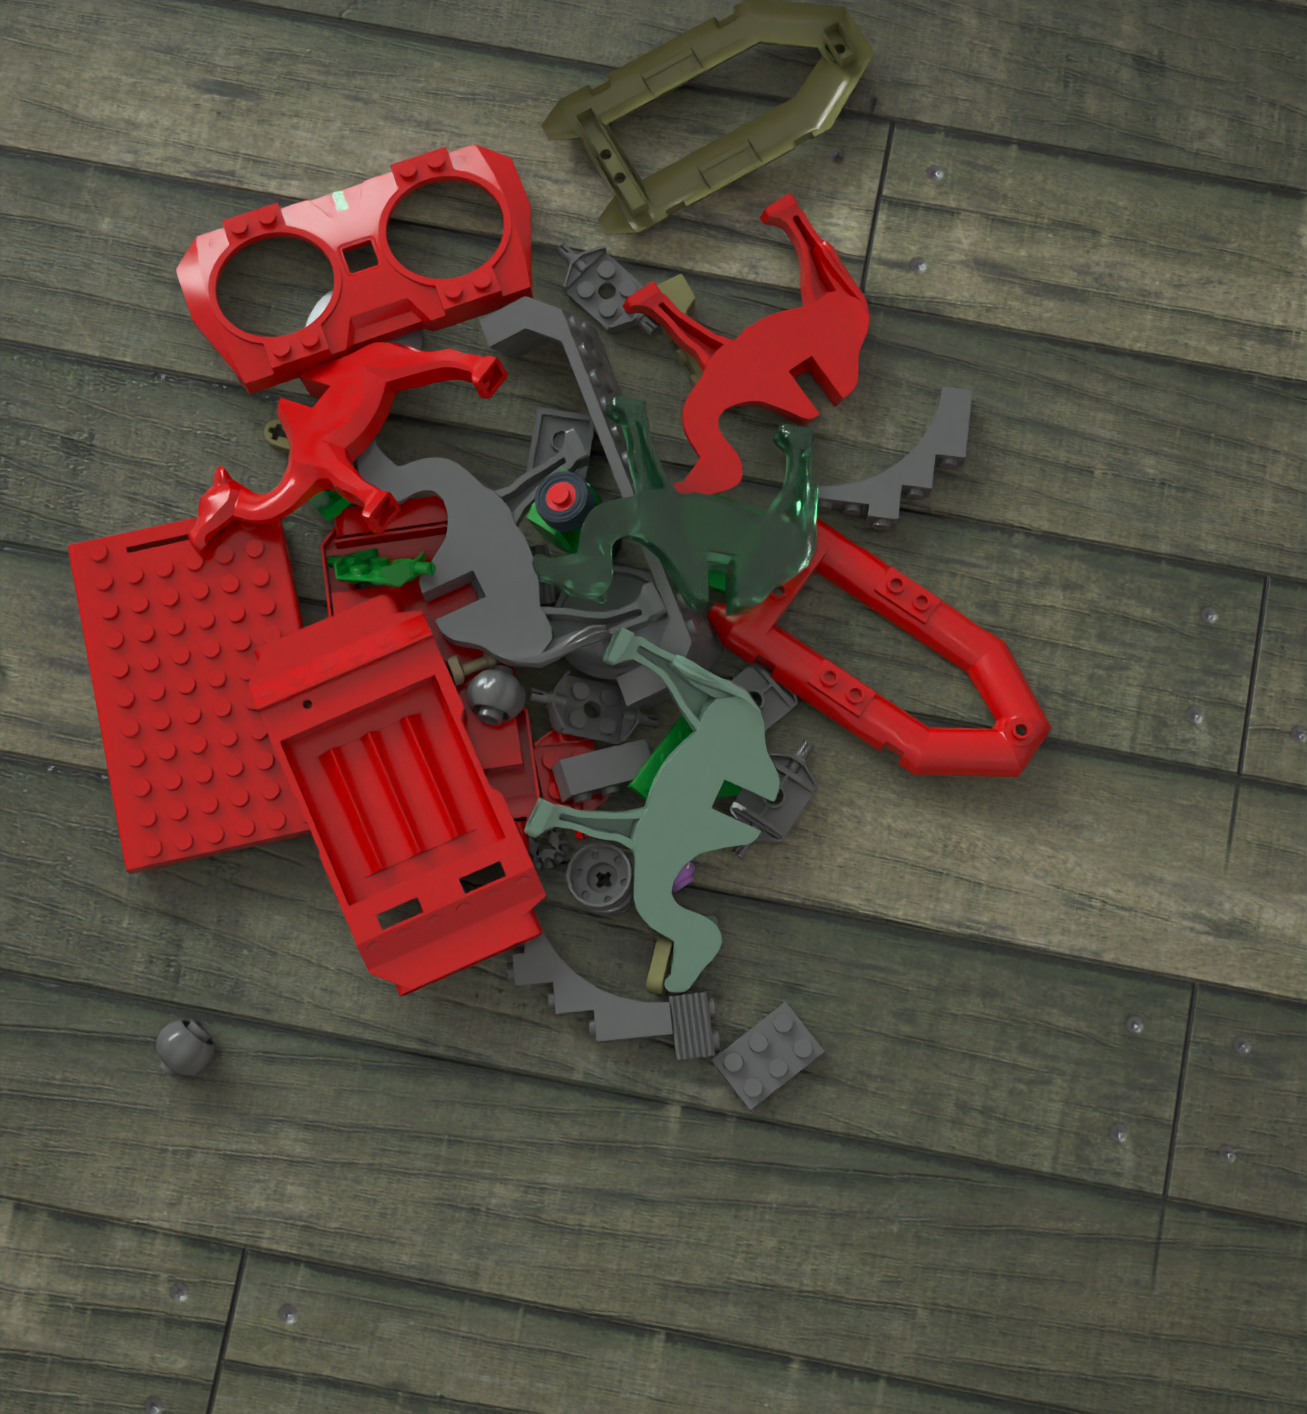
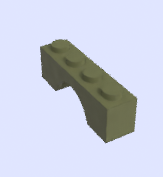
M682 273L657 285L661 292L687 316L695 309L696 298ZM661 326V329L667 341H673L670 335ZM673 341L677 348L675 351L676 357L682 367L687 366L690 371L689 380L694 388L702 377L703 371L696 360Z

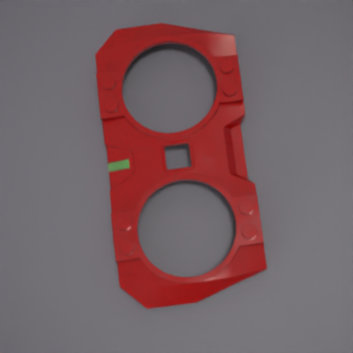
M476 144L449 153L446 147L392 164L390 165L392 172L365 180L362 184L311 201L305 200L281 209L277 202L223 220L224 228L195 237L176 269L194 325L233 371L248 393L253 394L297 379L300 374L310 367L340 359L366 345L375 342H386L421 329L435 332L500 310L524 296L533 299L532 211L512 158ZM440 181H460L482 189L496 201L504 217L503 237L493 256L473 272L450 279H432L409 271L393 256L387 241L388 224L398 204L414 190ZM273 237H291L312 244L327 257L334 272V288L331 299L316 320L297 332L278 337L252 335L238 329L227 320L218 304V283L224 268L239 251L254 242ZM372 244L379 264L350 273L343 253Z

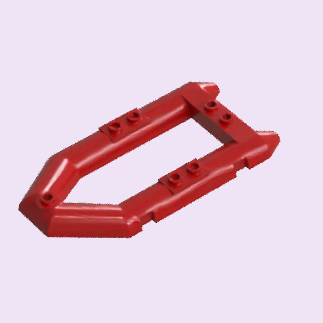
M783 513L777 520L774 528L786 546L788 554L749 606L715 603L707 615V619L722 645L751 665L757 660L771 669L773 672L770 677L878 751L884 746L901 757L898 764L914 775L1020 777L1051 731V725L1006 642L990 631H985L973 623L972 619L865 548H860L845 538L844 534L820 518ZM795 566L800 572L794 573L790 570V567ZM816 571L967 672L997 722L992 729L928 727L778 626L777 623ZM779 589L783 595L777 596L773 593V590ZM1015 728L1023 729L1025 735H1018Z

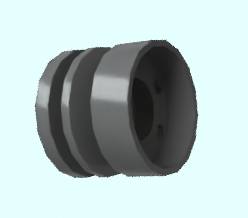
M596 842L585 845L574 854L568 864L567 883L574 897L586 909L599 916L612 917L624 913L633 906V863L621 849L611 843ZM606 878L610 880V882L612 883L611 886L607 887L603 885V879Z

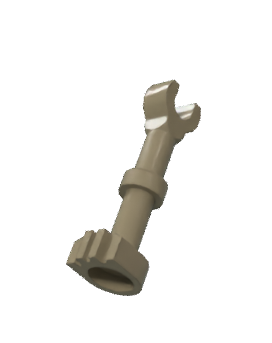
M483 653V657L461 664L457 655L444 660L455 686L464 683L466 675L486 668L488 670L495 669L497 664L501 662L487 653Z

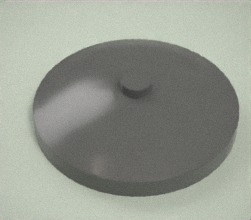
M608 566L593 569L575 578L562 591L555 607L592 612L618 610L635 603L641 594L643 585L651 581L661 600L662 597L655 579L648 574L629 567ZM667 613V618L658 623H650L647 627L632 632L636 637H643L659 647L670 619ZM603 640L564 656L578 670L601 679H616V677L642 666L641 663L635 660H624L613 666L605 663L603 657L610 641Z

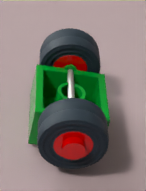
M561 468L559 472L551 474L541 482L535 494V502L532 504L526 518L547 542L574 557L579 563L589 567H599L609 563L616 557L621 548L622 534L619 526L606 513L608 508L593 487L585 482L582 477Z

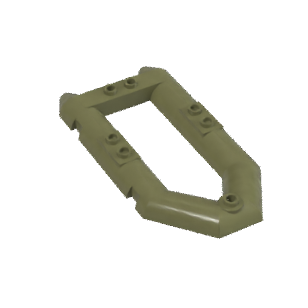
M744 0L733 6L734 13L720 21L714 16L607 74L608 81L600 86L591 89L588 84L560 99L541 127L548 140H579L613 195V199L598 218V223L604 234H640L666 220L674 212L690 207L791 152L799 144L810 138L815 139L829 131L875 53L847 8L843 6L779 0ZM758 44L813 49L820 52L822 57L794 98L641 180L609 127L610 124ZM836 49H842L844 52L838 54ZM604 154L611 155L607 160L601 158ZM619 177L625 179L623 183H617L615 180Z

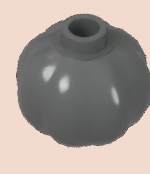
M497 665L494 670H484L472 679L467 690V700L471 709L478 714L477 718L480 721L491 725H500L502 721L507 722L516 717L524 708L526 691L522 683L513 675L514 671L511 668Z
M195 1018L191 1022L181 1019L167 1024L160 1031L156 1041V1050L162 1060L159 1064L160 1068L172 1077L177 1073L191 1076L207 1069L215 1056V1044L211 1039L213 1035L211 1029Z

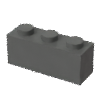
M641 739L559 760L552 767V771L562 803L573 800L574 805L591 800V795L601 793L602 797H608L619 793V788L629 786L651 756L646 740Z

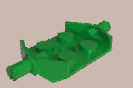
M378 548L343 556L331 555L327 559L328 567L335 569L336 579L342 583L345 581L350 584L368 581L373 585L384 584L389 587H401L418 576H432L436 572L435 564L427 562L425 551H422L413 560L411 558H401L389 561V557H379Z

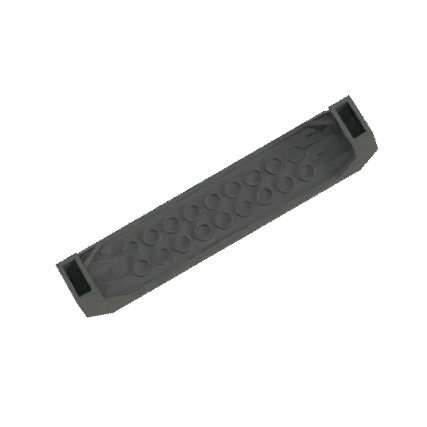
M527 296L479 320L489 347L512 359H516L549 341L564 347L670 618L659 648L673 655L683 656L709 671L723 649L716 632L707 619L708 611L597 329L589 325L588 322L578 319L576 315H571L563 309ZM644 665L616 677L626 705L629 707L651 710L673 700L660 677Z

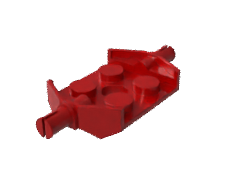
M552 727L551 731L533 744L542 799L551 804H559L577 810L595 811L607 801V797H602V794L599 793L591 795V800L574 805L573 800L562 803L552 771V767L559 760L595 751L593 740L557 733ZM575 831L577 840L590 838V836Z

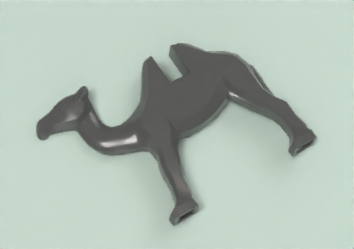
M574 427L565 430L563 446L552 458L520 476L511 486L496 491L483 486L465 468L447 458H423L397 466L377 447L376 437L367 449L356 458L358 473L368 483L378 487L380 490L391 492L399 505L423 492L437 494L445 503L448 516L447 534L431 561L436 566L435 574L432 576L421 575L420 588L425 601L429 602L471 583L479 599L435 620L442 635L451 644L481 650L497 661L509 666L542 668L582 647L602 640L611 641L617 627H623L632 632L645 628L650 623H658L667 618V610L652 581L643 585L641 594L635 603L618 610L592 612L540 606L539 578L535 560L527 540L518 526L535 502L536 491L545 478L559 472L561 468L573 473L576 469L590 465L588 454Z

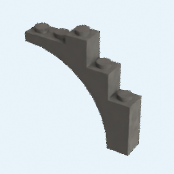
M943 386L936 414L928 431L917 446L900 462L876 476L856 483L837 486L810 485L807 506H812L814 510L829 512L831 509L843 510L848 515L866 513L865 525H872L873 529L882 531L895 528L899 516L901 494L906 495L907 498L912 500H921L924 497L929 498L932 490L935 464H939L943 469L962 467L966 458L973 390Z
M535 908V909H533V910H534L535 915H536V917H537V919H538L537 911H536V908ZM544 931L537 938L519 945L518 948L524 949L525 953L512 954L513 962L507 963L509 982L515 981L516 989L553 985L554 990H548L549 1009H555L557 1016L594 1013V1018H588L590 1037H596L597 1044L673 1037L670 1002H641L621 998L595 987L577 975L559 957L545 936Z

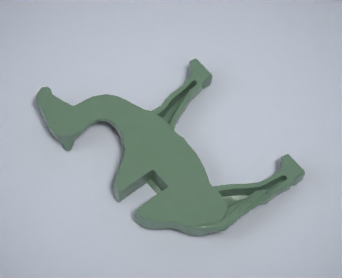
M617 627L604 654L603 661L613 666L624 660H635L652 670L660 677L668 689L677 708L693 733L684 739L661 765L651 785L645 807L624 812L577 810L559 804H551L539 797L524 832L535 838L547 829L560 827L572 829L598 839L618 841L630 848L634 856L632 889L635 908L641 918L651 928L674 941L671 970L664 980V987L669 992H685L690 989L699 974L716 956L723 941L715 916L706 917L685 909L676 903L672 895L673 881L681 869L699 854L726 847L747 845L755 841L759 836L760 830L712 809L724 780L775 802L780 785L779 775L767 752L765 727L761 711L746 688L705 670L683 656L673 655L643 637H636L633 632L623 627Z

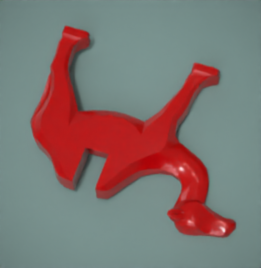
M792 193L785 195L767 207L759 218L765 225L783 229L794 245L799 259L803 307L769 315L744 329L736 339L732 340L714 334L681 312L661 292L654 281L629 296L622 305L627 314H645L659 323L672 340L696 360L703 371L702 377L686 399L681 414L685 435L699 457V460L684 481L675 483L671 488L672 495L685 504L695 503L704 498L719 495L732 489L741 481L743 474L741 460L719 430L718 420L724 411L737 406H759L797 424L808 425L813 423L820 413L795 381L796 377L808 370L834 407L842 402L857 385L858 356L870 323L867 299L841 262L833 246L828 241L822 240L816 233L803 210L798 207L797 200Z
M375 342L340 359L308 368L299 375V378L311 396L320 398L313 407H309L284 398H280L277 414L290 445L288 464L281 482L269 493H255L233 480L223 466H219L215 471L214 484L200 498L197 521L188 532L191 545L196 550L204 549L210 538L234 520L252 524L276 522L297 510L318 493L327 489L335 490L347 501L363 507L362 517L364 522L368 523L370 531L377 534L383 533L401 511V507L391 492L380 490L378 487L368 483L354 468L353 461L367 449L381 430L391 410L396 394L399 391L433 383L463 380L473 383L480 397L490 399L506 380L507 371L498 358L489 355L484 357L466 354L450 348L435 352H424L408 345L403 346L399 343Z

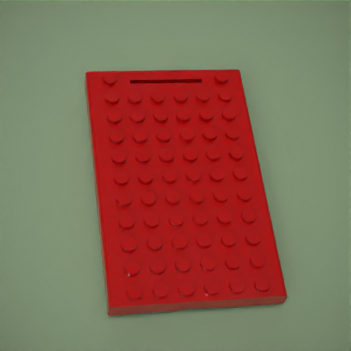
M197 517L68 545L125 869L129 874L312 834L301 807L293 795L248 686L258 662L254 651L267 643L305 628L283 518L266 524H252L234 520L210 538L207 546L202 550L194 549L188 538V532L194 526Z

